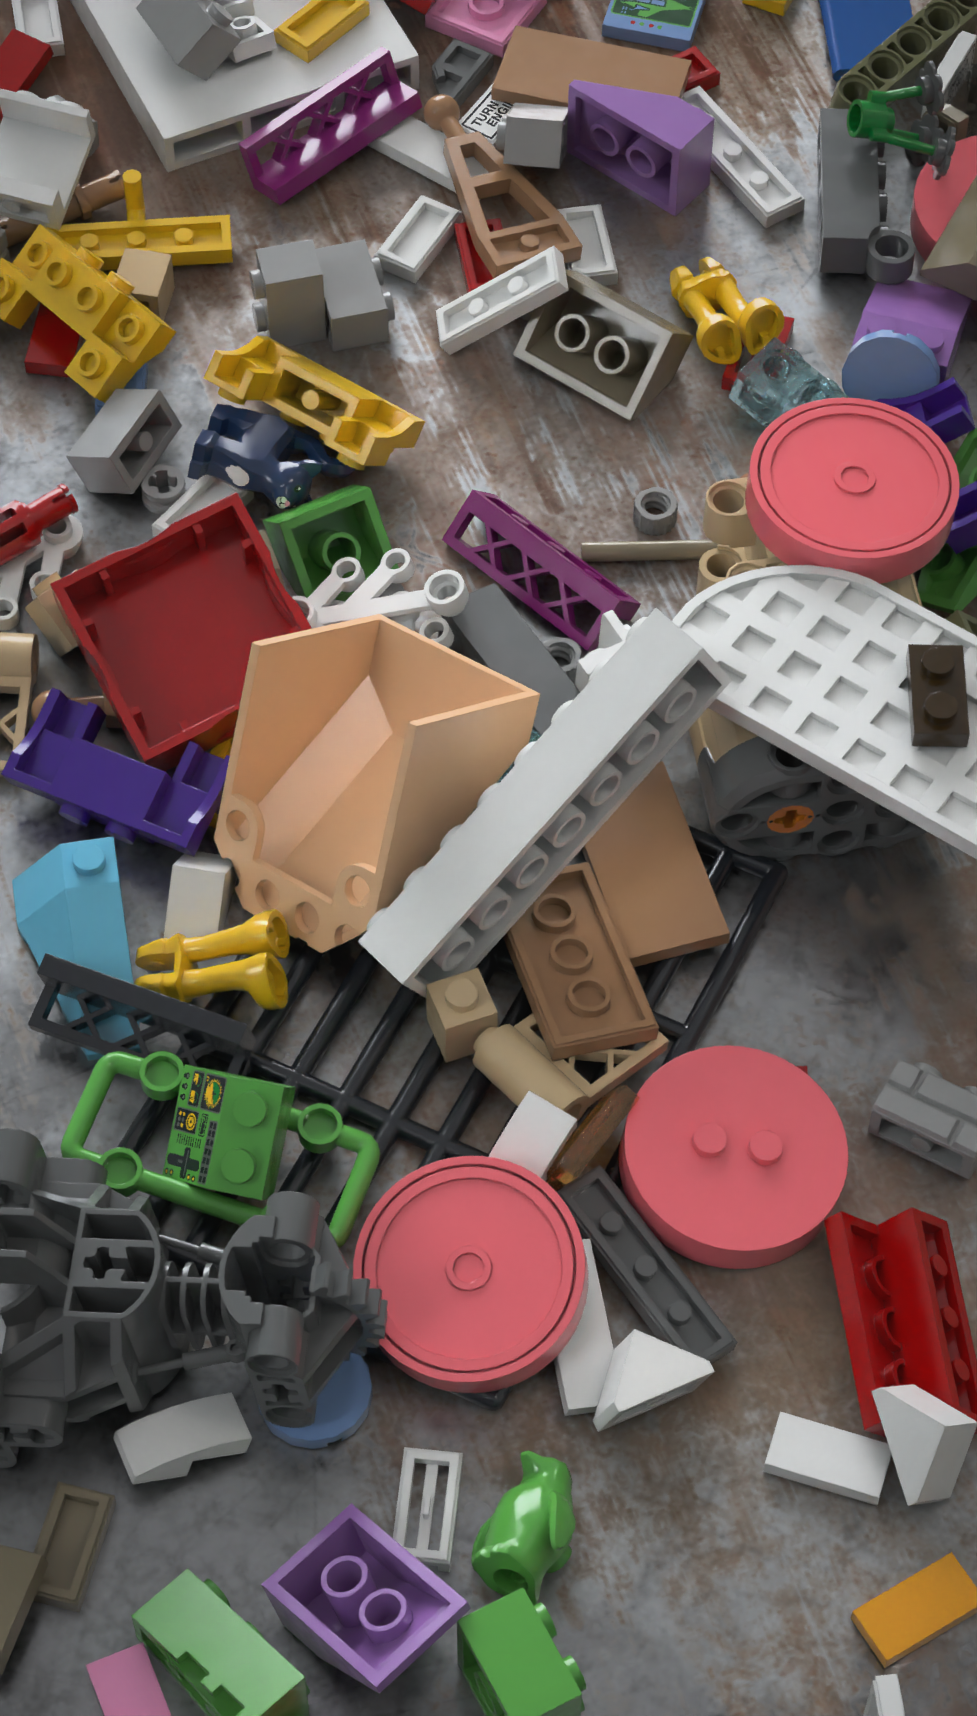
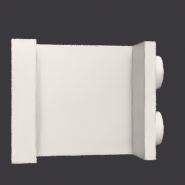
M0 88V107L3 114L0 124V216L36 225L41 224L44 227L60 230L96 136L90 112L74 102L63 101L58 103L39 98L29 91L20 90L13 92Z

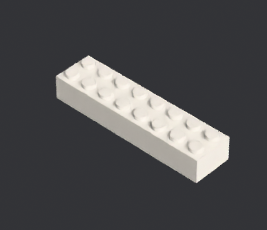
M655 608L648 617L640 618L631 626L626 635L625 643L611 658L601 661L593 669L589 676L588 684L574 700L565 702L557 709L552 717L550 727L537 741L527 744L518 753L514 761V767L501 782L491 785L483 792L478 800L476 810L463 824L453 827L444 836L440 844L441 849L426 866H421L414 870L406 879L403 886L404 890L389 907L379 910L370 919L366 928L367 932L358 942L401 984L426 998V984L474 969L732 681L729 675L703 647L660 610Z

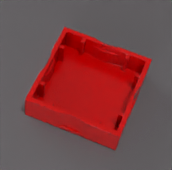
M237 492L171 524L159 535L143 544L116 551L50 584L62 616L139 761L164 772L179 764L189 741L199 744L204 751H207L234 737L252 642L312 629L299 604L288 594L280 582L272 562L271 553Z

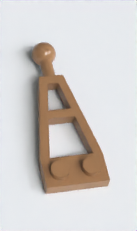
M445 94L431 97L424 107V119L429 127L443 132L447 137L444 141L443 154L475 250L492 277L496 278L552 246H555L563 254L564 264L581 260L583 245L563 215L512 164H503L504 156L479 131L466 134L458 122L460 108L454 98ZM473 156L489 173L471 177L464 158ZM510 193L536 220L535 222L490 232L479 199Z

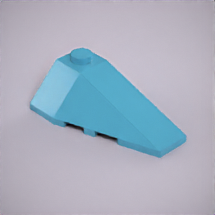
M114 837L59 844L12 880L18 931L25 944H28L38 963V967H40L45 953L134 984ZM58 994L57 1000L68 1023L84 1016L78 1000ZM87 1004L91 1013L101 1009ZM118 1014L95 1023L101 1039L110 1043H115L134 1034L128 1018ZM89 1027L80 1030V1032L92 1036ZM139 1044L129 1048L130 1050L142 1053ZM82 1048L88 1061L97 1060L104 1056Z

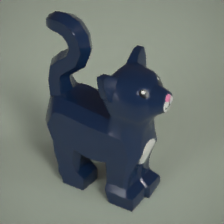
M217 404L211 414L208 429H202L195 442L187 477L198 480L202 476L209 475L239 490L263 492L277 508L292 509L312 501L309 495L312 478L318 473L331 478H346L356 469L326 454L323 445L318 439L294 429L277 415L235 408L229 404ZM299 453L307 455L310 459L287 461L291 454Z

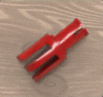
M63 483L59 484L55 489L27 505L24 502L14 500L0 508V567L39 545L43 536V530L79 511L73 494L66 497L65 494L69 492L66 485Z

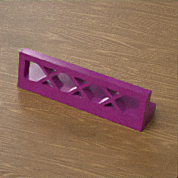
M381 46L238 145L254 189L281 205L423 106L419 93L399 81L390 51ZM380 67L384 81L370 91L364 90L370 73ZM342 92L349 93L343 109L335 115L328 114L334 98ZM307 116L312 117L313 119L307 134L298 140L293 139L298 122ZM271 141L277 142L271 159L260 165L256 151Z
M472 489L441 539L590 652L599 645L603 613L613 610L619 619L631 621L641 603L495 494ZM474 516L485 523L488 543L486 545L472 547L461 539ZM498 534H500L506 540L499 541ZM516 546L521 550L524 572L508 575L503 571L500 549ZM489 552L490 560L482 554ZM534 561L541 565L543 568L535 569ZM553 574L558 578L561 600L545 603L539 598L536 577ZM525 580L526 587H524L518 581ZM571 589L580 596L572 597ZM590 602L602 611L588 634L576 626L573 605ZM562 608L563 616L554 609Z

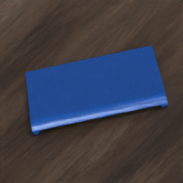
M819 0L833 79L836 82L839 81L844 74L913 17L909 0Z

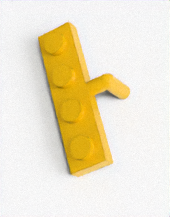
M134 169L127 170L122 176L127 221L62 224L60 230L48 228L74 249L78 250L80 246H83L102 259L105 263L100 270L118 269L125 248L171 254L173 266L233 263L230 215L146 220L141 173Z

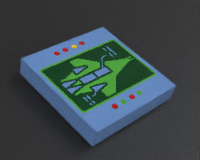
M611 0L602 24V36L677 51L687 50L691 48L706 0Z

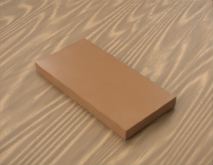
M516 25L492 85L491 100L511 104L517 102L568 107L569 84L574 80L676 96L682 99L691 73L692 60Z
M661 761L582 848L586 862L590 864L633 967L727 944L730 938L729 929L664 762Z
M589 862L566 866L503 936L552 1061L655 1040L659 1030V1026Z

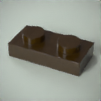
M908 644L906 666L912 746L967 747L970 731L963 645Z

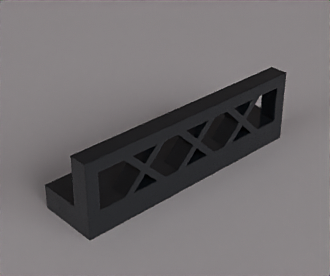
M45 953L37 971L45 986L28 1022V1026L32 1030L102 1055L121 1051L146 1058L150 1055L145 1041L169 1032L179 1037L184 1052L176 1056L180 1058L183 1064L189 1062L190 1065L198 1067L195 1059L212 1051L219 1050L233 1055L227 1073L242 1076L255 1046L256 1039L248 1024ZM58 994L78 1000L84 1014L83 1017L65 1025L47 1020ZM87 1004L101 1009L91 1013ZM116 1014L128 1018L134 1032L133 1035L115 1043L101 1039L95 1023ZM137 1021L151 1027L140 1031ZM89 1027L92 1036L82 1033L80 1030ZM187 1039L197 1042L201 1045H198L191 1049ZM139 1044L143 1054L129 1048Z

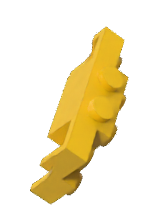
M39 224L13 263L2 257L0 259V319L21 329L38 303L41 302L86 340L64 372L94 398L106 403L115 389H124L134 374L145 363L164 351L176 334V331L131 295L135 287L112 270L108 275L100 269L105 263L102 259L83 246H80L78 250L74 249L55 232Z
M256 336L249 343L236 350H215L204 376V379L219 387L218 395L233 403L244 405L246 400H261L281 411L279 416L284 420L301 427H306L307 425L320 432L318 437L324 441L323 444L339 452L337 459L357 470H364L365 466H385L395 448H414L425 424L424 420L268 336Z

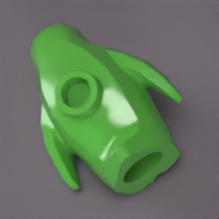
M527 1450L520 1455L523 1479L519 1485L511 1488L502 1496L495 1513L480 1528L473 1544L471 1562L474 1571L479 1574L485 1584L492 1590L506 1596L523 1587L532 1604L536 1605L540 1596L544 1575L556 1572L562 1568L572 1554L569 1544L575 1530L576 1519L573 1513L571 1495L572 1478L567 1465L555 1458L542 1457Z

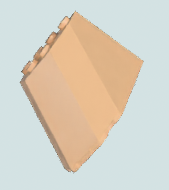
M380 614L252 642L214 835V841L221 858L231 860L239 879V884L234 889L242 908L253 915L267 910L276 909L280 911L286 921L289 935L306 941L308 946L320 953L330 951L367 932L366 928L370 919L379 910L389 907L404 890L403 886L408 876L417 868L426 866L441 849L440 844L444 836L453 827L465 822L477 807L478 800L483 792L491 785L497 783L515 761L518 753L529 744L540 693Z

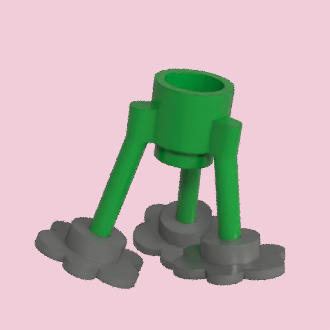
M933 61L925 62L924 68L919 70V77L916 78L915 86L891 91L870 90L867 100H854L848 110L847 131L853 138L869 139L873 142L888 143L905 148L906 154L912 157L914 166L921 167L924 163L928 162L934 170L933 179L939 180L941 176L944 177L950 166L951 156L956 146V141L954 140L956 127L949 126L946 134L942 128H939V119L936 114L944 108V96L942 93V77L937 74L935 63ZM916 97L921 105L926 106L928 114L922 120H915L911 130L908 132L894 129L895 113L892 108L887 107L886 102Z

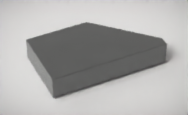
M454 38L432 65V80L437 94L451 96L456 100L460 108L494 66V54Z

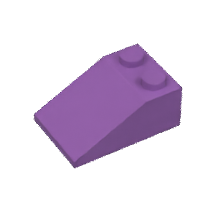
M574 80L569 84L567 152L673 216H677L709 186L715 118L676 96Z
M905 280L898 284L877 282L863 310L852 346L863 336L882 329L894 330V333H900L905 336L907 333L916 336L933 351L940 366V384L949 379L972 299L950 289Z
M352 1503L261 1584L280 1621L319 1658L379 1694L471 1609L468 1601Z

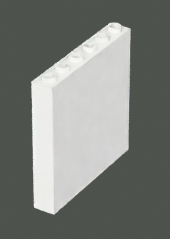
M70 0L167 172L239 149L238 144L381 46L390 51L399 81L414 90L419 89V55L384 0H366L370 5V15L309 63L276 43L277 48L237 63L227 56L207 81L177 66L137 11L136 7L142 0ZM312 0L252 1L255 15L274 31V29ZM380 67L370 73L364 90L370 91L384 81ZM342 92L336 96L328 114L335 115L341 111L349 93ZM307 116L298 122L296 130L309 126L313 118Z

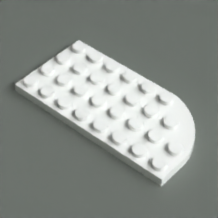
M815 565L772 566L734 575L698 593L674 617L672 622L703 647L732 679L729 685L708 708L977 859V636L870 578L841 569ZM908 644L963 645L970 731L967 747L912 746L906 666Z

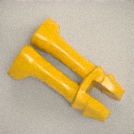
M705 257L699 259L700 275L693 277V274L685 265L676 267L670 272L669 282L672 296L678 301L686 317L694 318L698 325L696 332L697 345L703 356L713 363L727 365L738 361L742 353L741 340L751 355H759L777 340L783 330L784 315L776 303L765 297L755 298L750 303H747L737 288V280L713 258ZM722 308L727 316L722 313H716V311Z
M276 909L267 910L256 914L241 925L213 934L186 938L185 935L177 933L169 939L160 938L138 947L135 959L138 967L150 971L174 970V972L144 975L137 978L134 984L186 1003L191 1002L194 998L211 993L232 990L246 991L258 1006L263 1009L275 1010L285 1008L288 1002V982L285 971L278 959L287 957L290 947L289 932L284 916ZM232 955H253L243 960L206 968H198L197 962Z

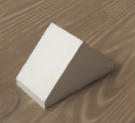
M197 851L194 857L184 854L172 865L164 938L169 939L177 933L185 935L186 938L199 937L223 930L237 881V874L230 859H222L221 855Z
M634 1329L613 1351L593 1423L597 1431L600 1432L693 1392L715 1371L710 1361Z
M914 1384L880 1387L871 1391L907 1505L939 1502L950 1498L975 1433L977 1421Z

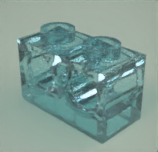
M776 337L739 370L728 396L765 428L785 412L802 404L828 398H850L841 390L836 382L824 377L808 364L798 351L787 347Z

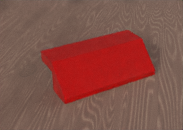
M913 1207L878 1225L843 1211L825 1219L824 1224L864 1430L886 1437L871 1391L880 1387L911 1384L916 1385L977 1421V1359L947 1221Z

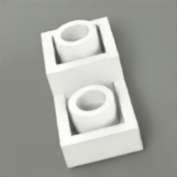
M212 0L219 3L231 14L234 20L230 25L241 38V42L228 55L235 63L277 48L274 31L255 15L252 0Z
M528 1091L488 1157L502 1159L522 1166L546 1181L547 1171L576 1129L577 1119L533 1092Z
M231 1392L189 1401L150 1414L116 1430L113 1439L133 1485L187 1476L192 1461L246 1453L252 1437Z

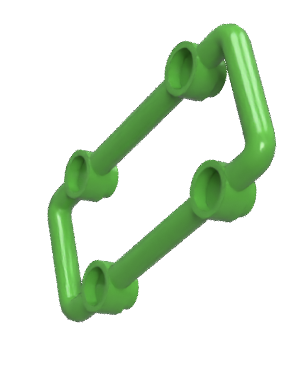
M115 1051L107 1053L98 1060L62 1138L60 1149L63 1158L88 1159L104 1166L108 1171L106 1185L125 1197L140 1191L238 1225L244 1224L254 1215H266L267 1205L262 1209L144 1169L140 1157L131 1149L116 1147L106 1151L103 1155L84 1149L83 1146L115 1074L119 1073L140 1080L142 1090L148 1097L154 1100L166 1101L179 1095L184 1065L180 1058L168 1051H157L151 1053L146 1058L127 1052ZM313 1104L303 1111L292 1107L287 1130L298 1133L299 1141L305 1149L312 1153L322 1154L330 1152L338 1146L358 1153L329 1225V1229L340 1248L346 1243L351 1234L380 1159L378 1143L370 1134L344 1125L340 1113L328 1104Z

